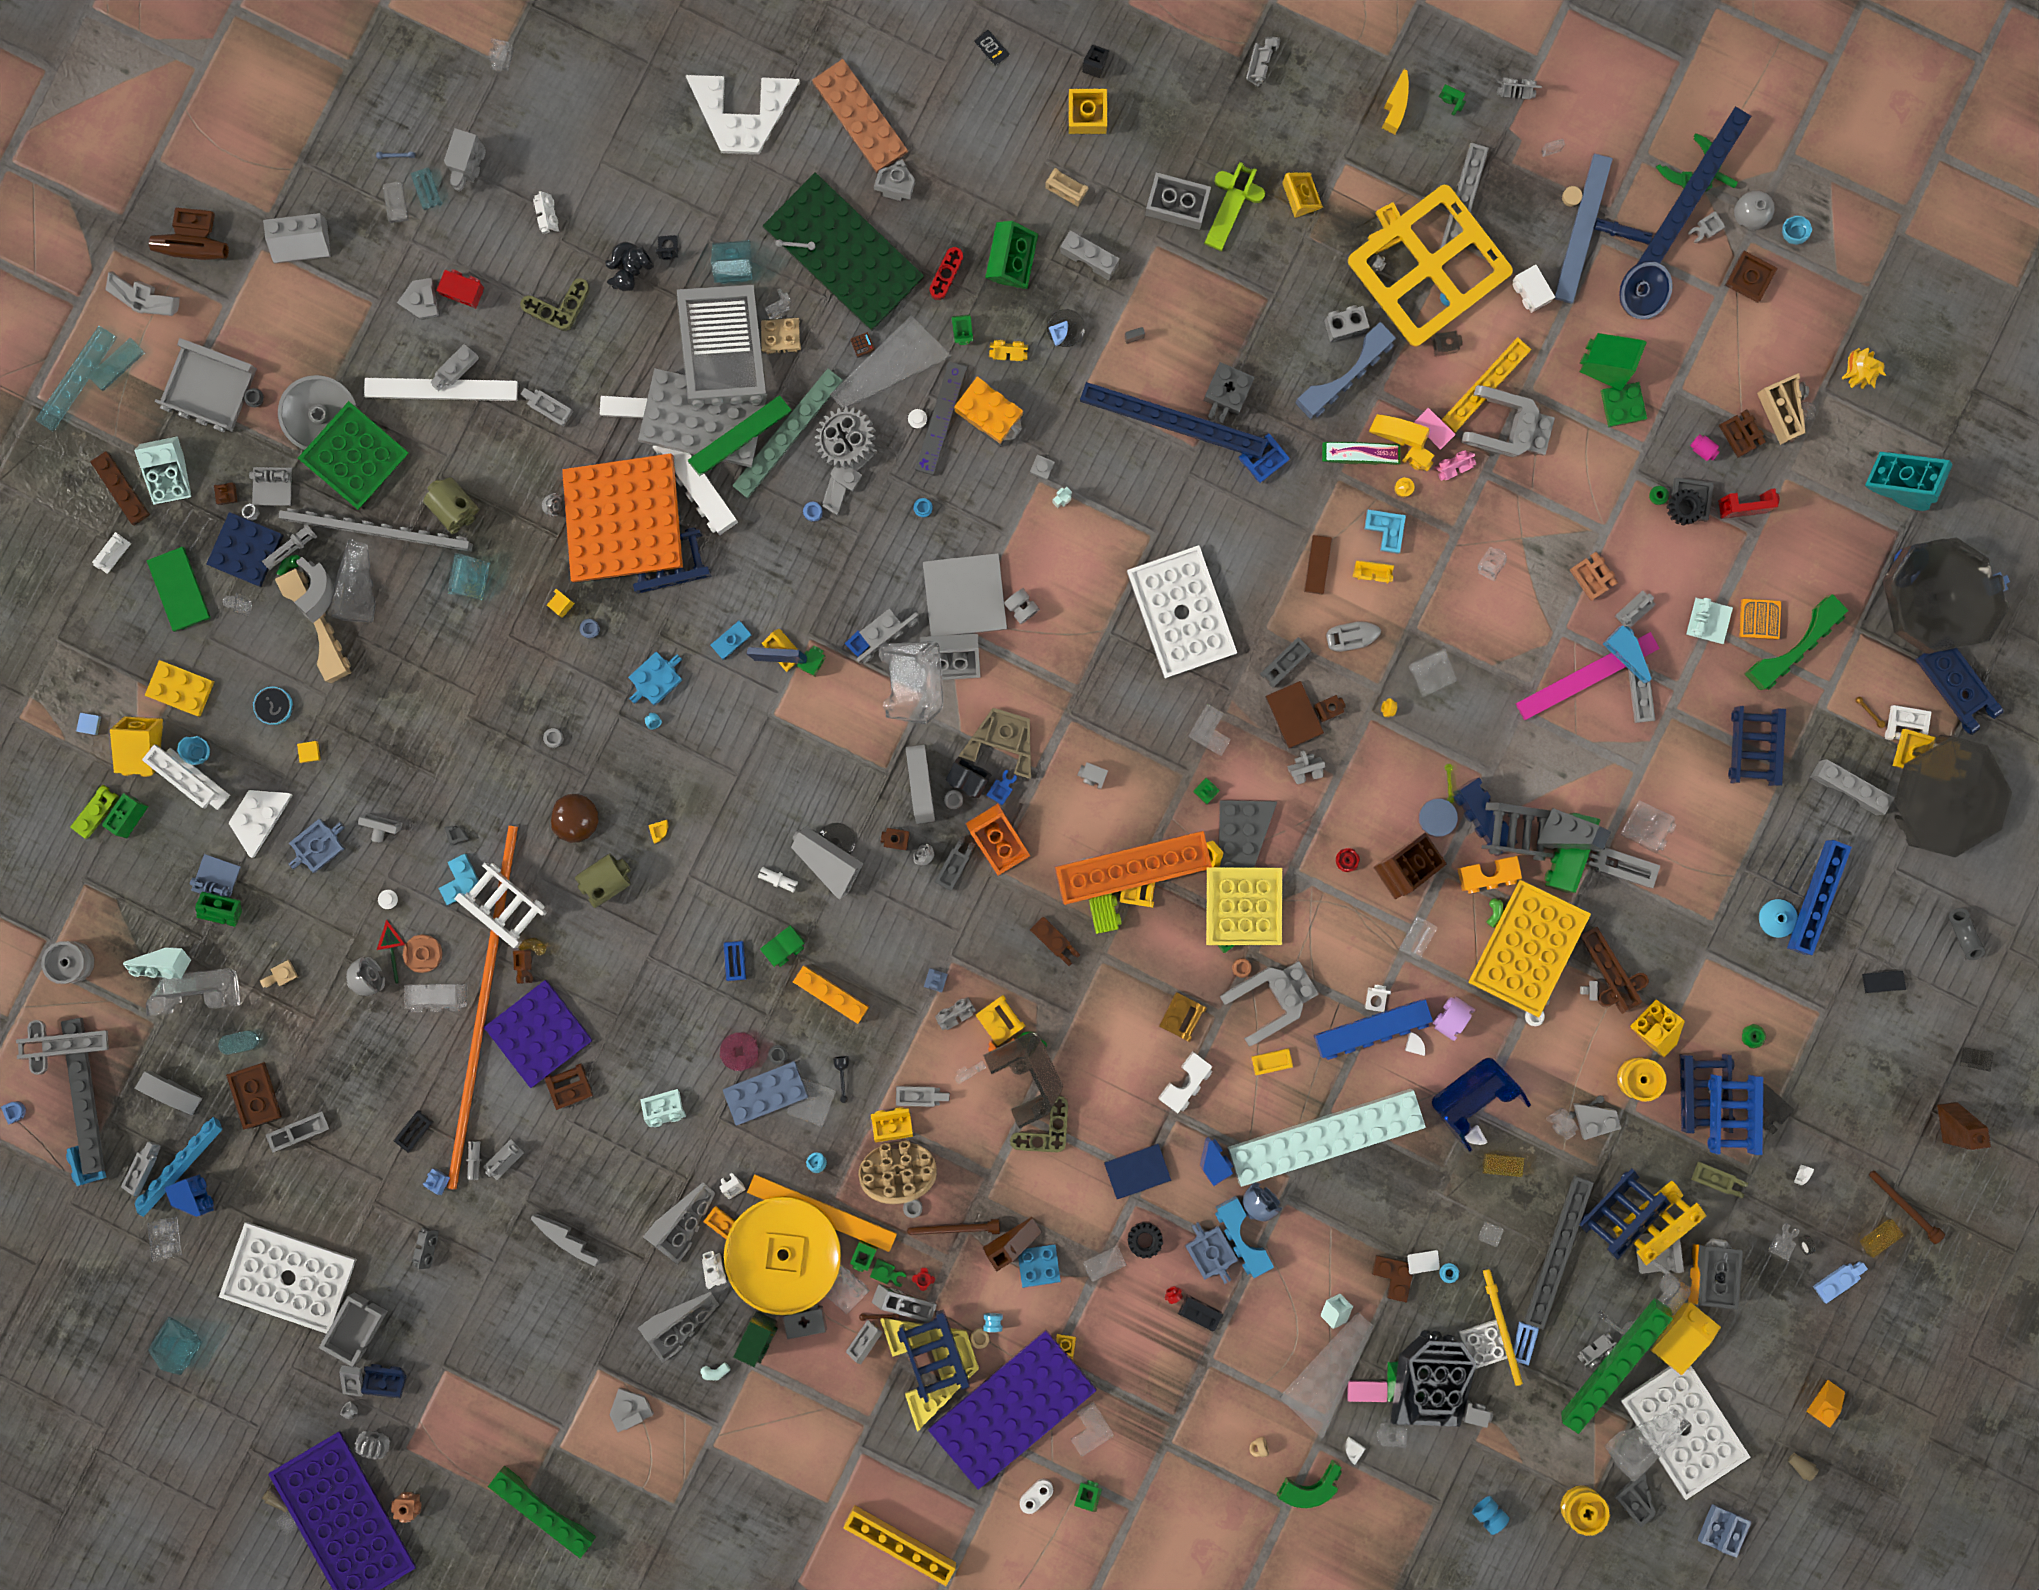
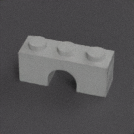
M1069 231L1060 247L1061 254L1075 262L1078 260L1085 262L1093 269L1094 273L1108 281L1119 265L1120 258L1072 231Z

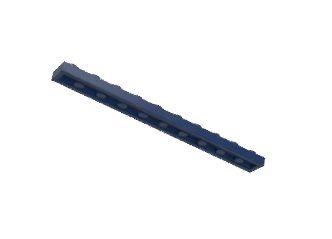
M1736 106L1733 108L1637 264L1645 261L1661 263L1752 117L1751 115Z
M1088 382L1085 383L1080 402L1258 459L1262 458L1267 439Z

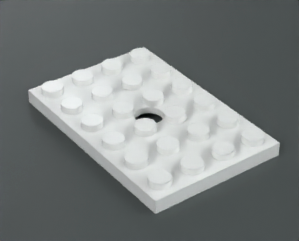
M1199 545L1127 570L1164 678L1237 654ZM1184 605L1189 609V616L1186 619L1181 620L1175 616L1174 610L1177 606Z
M245 1222L219 1297L327 1334L340 1309L356 1258ZM286 1270H290L295 1274L296 1279L292 1285L284 1284L281 1278L282 1273Z
M1669 1366L1620 1398V1401L1685 1500L1751 1458L1692 1366L1683 1375H1680ZM1683 1420L1691 1423L1690 1433L1687 1435L1679 1434L1677 1430L1678 1424Z

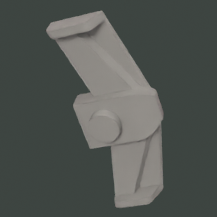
M113 271L108 272L106 291L131 307L133 311L141 314L149 313L173 316L178 311L180 297L154 295V286L141 281H134L132 286Z
M869 447L871 454L865 453L866 460L860 458V465L854 462L853 468L848 464L846 469L841 464L839 468H833L821 507L836 516L839 515L846 489L854 491L862 478V474L857 471L877 454V450Z

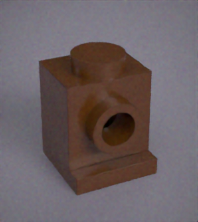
M1337 695L1314 705L1321 722L1344 713L1343 708L1346 707L1342 697L1338 698ZM1329 704H1334V711L1329 709Z
M886 828V832L882 831L881 843H884L883 847L907 851L910 832ZM893 835L898 837V841L895 843L891 841Z

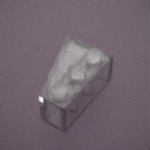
M467 984L404 985V1008H410L411 1012H422V1008H430V1012H440L442 1008H449V1011H461V1008L467 1007Z

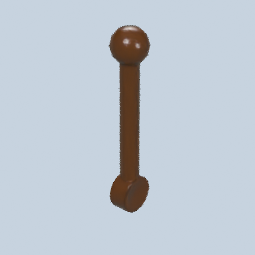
M862 1313L859 1316L861 1321L881 1318L899 1320L900 1315L895 1313L892 1315H866Z

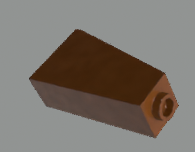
M1958 1102L1937 1104L1943 1143L1970 1150L1991 1147L1988 1127Z

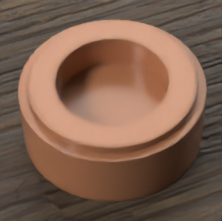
M1240 958L1234 961L1232 971L1237 977L1244 978L1251 973L1252 966L1248 960Z

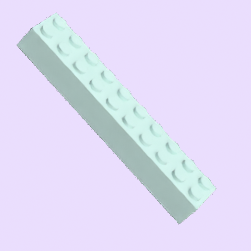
M1408 1089L1227 1148L1238 1183L1242 1187L1424 1129L1426 1126L1415 1092L1412 1089Z

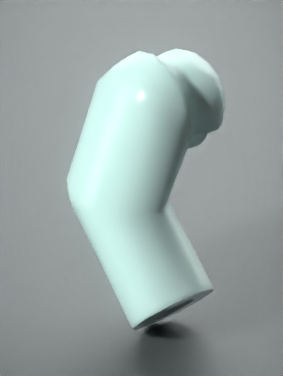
M724 1362L717 1369L704 1366L701 1368L700 1373L705 1380L717 1381L731 1369Z

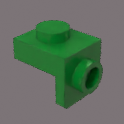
M971 315L951 316L955 343L967 345L970 344V341H974Z

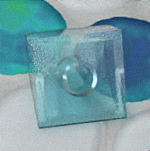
M750 240L712 244L711 265L714 283L745 282L752 279L753 267Z
M168 1317L148 1351L161 1370L181 1375L189 1365L194 1353L199 1349L202 1341L193 1330L172 1317Z

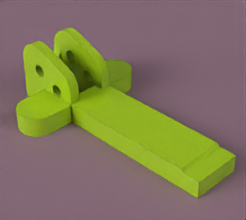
M1239 162L1234 175L1226 171H1220L1216 174L1214 180L1216 186L1226 190L1227 193L1205 240V245L1222 251L1244 200L1260 203L1264 199V189L1252 183L1257 172L1256 168L1249 169L1242 162ZM1241 171L1250 174L1244 191L1234 188Z

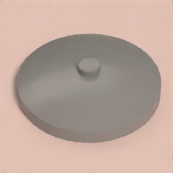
M313 375L300 378L287 387L279 401L278 419L285 436L297 447L305 450L348 401L355 407L357 406L351 393L341 383L329 377Z

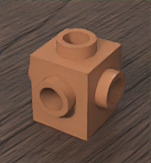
M403 1492L395 1498L391 1505V1512L394 1513L393 1519H399V1522L402 1523L414 1520L421 1512L420 1494Z

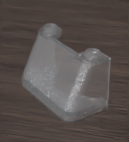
M925 641L883 645L880 648L879 657L883 663H889L892 693L884 701L886 718L927 725L943 707L939 644L937 642Z
M230 968L184 973L181 979L162 977L146 1002V1015L154 1016L173 1013V1007L178 1003H182V996L204 994L205 1004L210 1008L240 1006L237 974Z

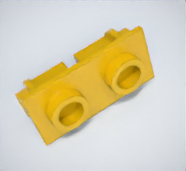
M994 340V343L990 342V348H993V350L989 351V357H992L993 360H1006L1007 353H1010V360L1012 361L1027 360L1028 352H1024V350H1028V345H1024L1022 341H1013V344L1005 343L1004 340Z
M1356 560L1353 577L1357 578V580L1374 579L1375 581L1388 584L1393 581L1394 565Z

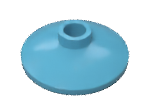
M1781 899L1767 902L1759 913V923L1763 931L1777 938L1791 934L1798 919L1793 905ZM1779 915L1783 916L1782 922L1778 920Z

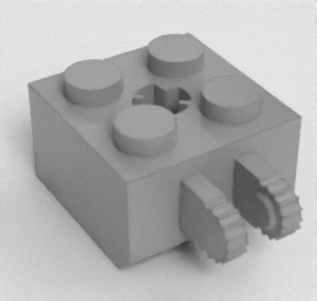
M454 128L444 162L452 172L450 184L455 190L462 191L466 181L474 183L475 178L479 176L480 161L484 159L486 149L477 135Z

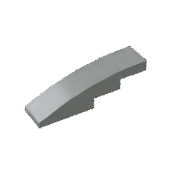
M537 1213L532 1215L531 1220L559 1247L593 1266L599 1264L602 1256L584 1250L587 1242L569 1235L572 1227Z

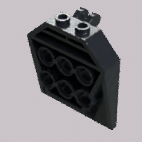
M1424 1330L1420 1336L1399 1354L1390 1423L1401 1425L1461 1426L1477 1363L1465 1345L1456 1340L1455 1336L1444 1334V1337H1442L1439 1331L1430 1333V1331Z

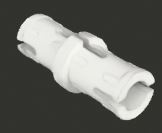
M765 867L761 868L760 872L762 873H759L758 878L773 883L775 887L780 886L794 893L798 881L783 876L781 872L776 873Z

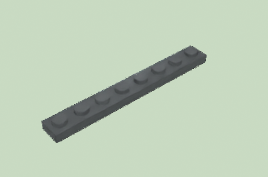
M83 1018L61 1021L63 1035L85 1033ZM88 1052L67 1054L66 1061L82 1173L86 1175L105 1171Z
M1575 1175L1573 1176L1524 1319L1526 1324L1544 1330L1594 1182Z

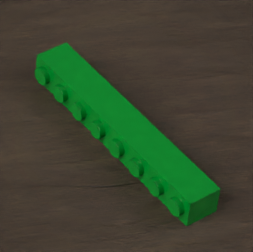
M1656 1298L1650 1302L1561 1412L1562 1424L1577 1434L1583 1430L1673 1320L1671 1308Z

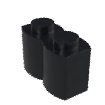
M958 756L946 781L954 788L963 789L968 796L980 798L992 775L985 769L975 766L967 759Z

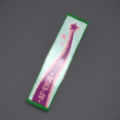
M1323 442L1322 462L1353 465L1359 463L1400 464V445Z

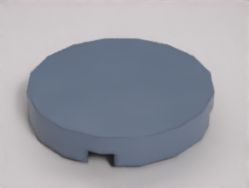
M1432 799L1426 802L1419 812L1421 828L1434 837L1445 836L1451 833L1458 821L1455 807L1444 799Z

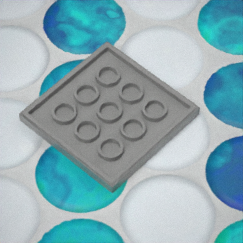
M998 553L923 562L931 636L1007 630Z

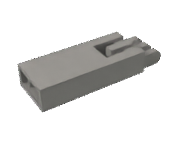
M1606 847L1603 850H1592L1597 852L1596 855L1589 853L1588 857L1595 860L1594 862L1587 860L1586 865L1595 867V871L1647 888L1654 887L1660 865ZM1607 856L1618 860L1616 868L1611 867L1614 861L1608 860Z

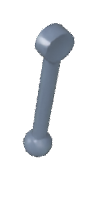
M377 152L376 157L378 159L383 157L415 158L416 153Z

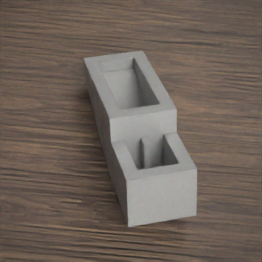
M151 1070L144 1071L135 1087L138 1091L190 1115L195 1113L203 1099L170 1079L166 1080Z
M319 1112L268 1133L265 1136L272 1153L327 1131L329 1127L323 1112Z

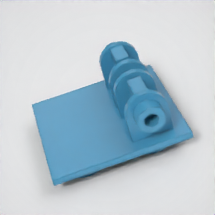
M1055 1244L1027 1248L1018 1256L1022 1288L1061 1282Z

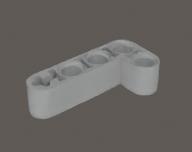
M925 744L906 747L916 824L934 822L935 814Z

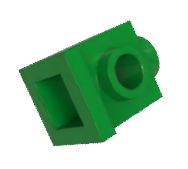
M813 646L810 651L806 650L804 653L807 657L806 664L798 663L797 667L815 677L826 658L822 654L824 651L816 646Z
M860 1240L850 1262L853 1265L852 1268L860 1272L868 1271L878 1247ZM865 1253L867 1258L861 1259L860 1254Z
M1087 1480V1483H1080L1074 1506L1091 1512H1097L1102 1488L1098 1487L1099 1483ZM1090 1491L1093 1493L1092 1499L1088 1498Z

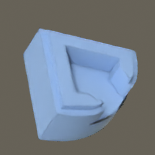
M1067 321L1049 327L1055 347L1061 344L1067 336Z

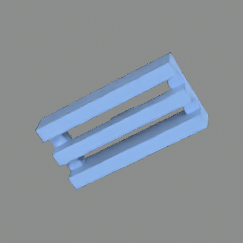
M1519 1321L1512 1347L1516 1356L1523 1328H1525L1516 1361L1529 1365L1539 1328ZM1530 1330H1533L1525 1360H1523L1522 1357Z

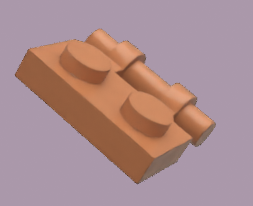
M1597 551L1590 555L1594 561L1592 564L1586 558L1570 569L1591 601L1608 590L1605 585L1606 581L1609 582L1611 587L1618 583L1614 577V572L1608 569L1604 563L1605 559L1600 557ZM1596 567H1598L1604 575L1602 578H1600V576L1596 572Z

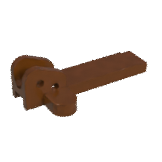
M1598 927L1580 935L1583 944L1610 987L1599 995V1004L1602 1007H1610L1616 1004L1622 1014L1640 1005L1642 1000L1637 992L1648 985L1649 979L1647 975L1637 973L1628 978ZM1622 986L1625 987L1632 1001V1004L1628 1006L1617 990Z

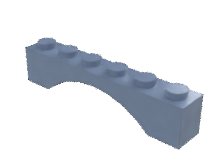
M1379 322L1366 334L1360 357L1348 373L1331 383L1309 387L1296 400L1295 404L1310 419L1314 416L1318 418L1325 411L1323 407L1328 403L1332 405L1339 398L1338 393L1342 390L1346 392L1353 385L1352 380L1356 377L1360 379L1367 372L1365 370L1367 366H1374L1381 359L1379 357L1381 353H1388L1394 347L1395 336Z

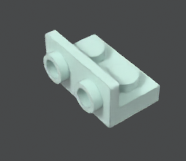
M678 1089L641 1099L644 1121L649 1127H659L663 1123L677 1122L681 1118L686 1117Z

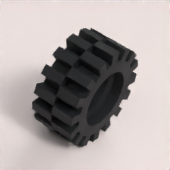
M1683 489L1672 495L1667 505V509H1669L1667 514L1672 516L1670 519L1672 521L1675 520L1676 524L1689 525L1701 518L1702 513L1705 511L1703 508L1705 502L1702 503L1704 498L1698 496L1699 492L1694 493L1693 489ZM1682 500L1691 502L1693 509L1690 514H1683L1680 511L1679 504Z
M1150 1222L1135 1224L1136 1226L1132 1227L1128 1233L1127 1239L1131 1252L1137 1257H1142V1259L1156 1256L1158 1251H1161V1246L1163 1245V1237L1160 1230ZM1142 1233H1148L1152 1236L1153 1242L1149 1247L1144 1248L1138 1244V1237Z

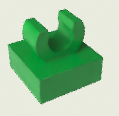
M1205 778L1195 788L1193 793L1207 805L1220 790Z

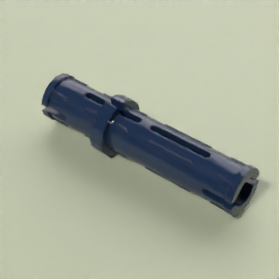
M1600 218L1596 219L1594 230L1609 233V236L1614 237L1616 235L1646 245L1650 244L1652 239L1650 236L1653 235V233L1621 225L1617 221L1610 222Z

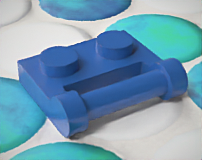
M1269 433L1264 436V439H1267L1265 448L1270 445L1272 449L1253 464L1250 461L1253 458L1252 456L1246 454L1239 456V460L1247 467L1259 484L1290 460Z

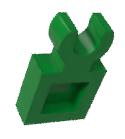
M878 1258L870 1277L885 1284L892 1280L894 1285L901 1287L903 1283L898 1282L897 1277H906V1273L903 1271L895 1272V1265Z

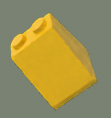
M124 716L110 729L114 773H121L124 776L140 774L143 777H149L156 772L142 759L153 745H158L161 748L163 719Z

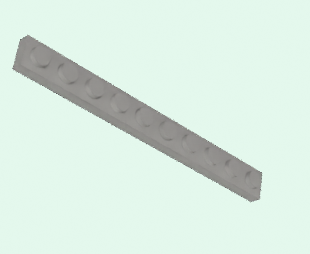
M287 508V511L280 510L278 517L288 522L472 552L473 544L465 537L456 536V539H451L449 535L441 533L433 536L430 535V532L423 530L415 533L405 527H400L397 530L392 529L393 526L381 524V527L373 526L374 523L369 521H362V524L355 523V520L350 518H343L342 521L336 520V517L332 515L318 517L317 513L306 511L305 514H300L298 510Z

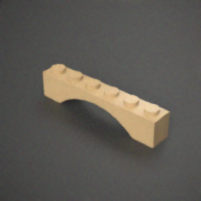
M297 569L275 579L282 595L294 602L309 589L307 575ZM324 613L314 622L319 639L317 666L325 682L333 683L351 674L349 669L351 665L349 660L343 657L341 650H343L338 640L334 639L332 635L334 630L330 623H326L324 618L326 614Z

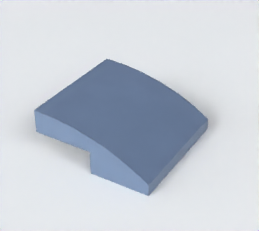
M1712 1504L1697 1540L1737 1558L1751 1521Z

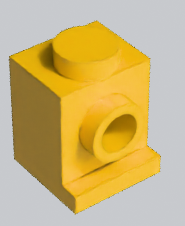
M1411 447L1402 462L1409 461L1412 468L1428 471L1434 463L1431 461L1434 455L1424 447L1422 450Z

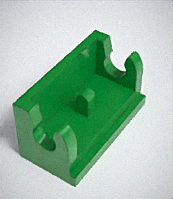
M123 793L102 826L115 836L128 838L149 806L138 802L137 798Z

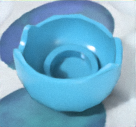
M1803 216L1788 218L1782 227L1784 239L1789 244L1794 245L1804 243L1812 232L1809 220Z
M186 736L178 743V754L185 763L198 765L204 763L209 758L210 747L207 741L199 736Z

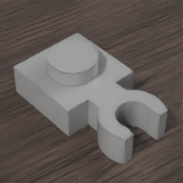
M1714 211L1697 223L1699 227L1692 228L1688 234L1697 233L1698 238L1693 242L1698 243L1703 239L1704 235L1709 239L1724 229L1725 225Z

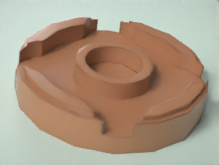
M421 934L413 936L405 944L402 955L405 964L411 970L425 973L432 971L439 965L442 959V948L437 939L430 935Z

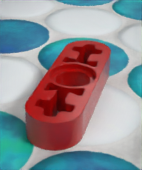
M952 247L947 251L930 285V295L935 300L945 298L963 262V253L957 247ZM958 253L959 259L954 260L953 266L955 268L950 265L952 260L950 255ZM944 269H949L952 275L946 279L941 276V272ZM941 281L943 282V285L941 287V291L943 293L939 292L938 295H936L934 288L937 289Z

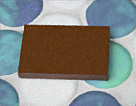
M1301 681L1265 696L1288 749L1324 733Z
M265 1062L226 1075L243 1130L282 1117Z

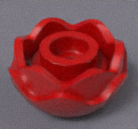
M1346 848L1338 852L1336 865L1340 870L1351 872L1358 868L1360 857L1354 849Z

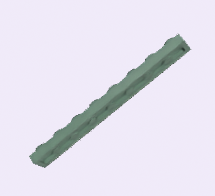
M827 368L753 459L752 467H747L732 485L733 488L747 499L751 496L842 384L843 380Z

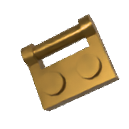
M1176 992L1159 1027L1190 1042L1192 1039L1191 1035L1207 1007ZM1192 1006L1196 1010L1185 1032H1182L1179 1029Z

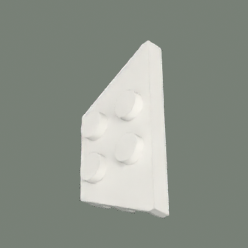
M248 790L229 821V825L249 857L255 858L293 795L291 793Z

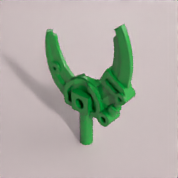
M1695 133L1693 140L1699 144L1705 155L1712 142L1708 138ZM1661 164L1656 166L1663 177L1681 186L1683 189L1692 176V172H1682L1681 174L1669 169L1667 166L1662 167ZM1719 170L1714 176L1715 179L1732 188H1735L1738 181L1719 172ZM1714 178L1710 182L1705 192L1709 191L1712 188V182Z

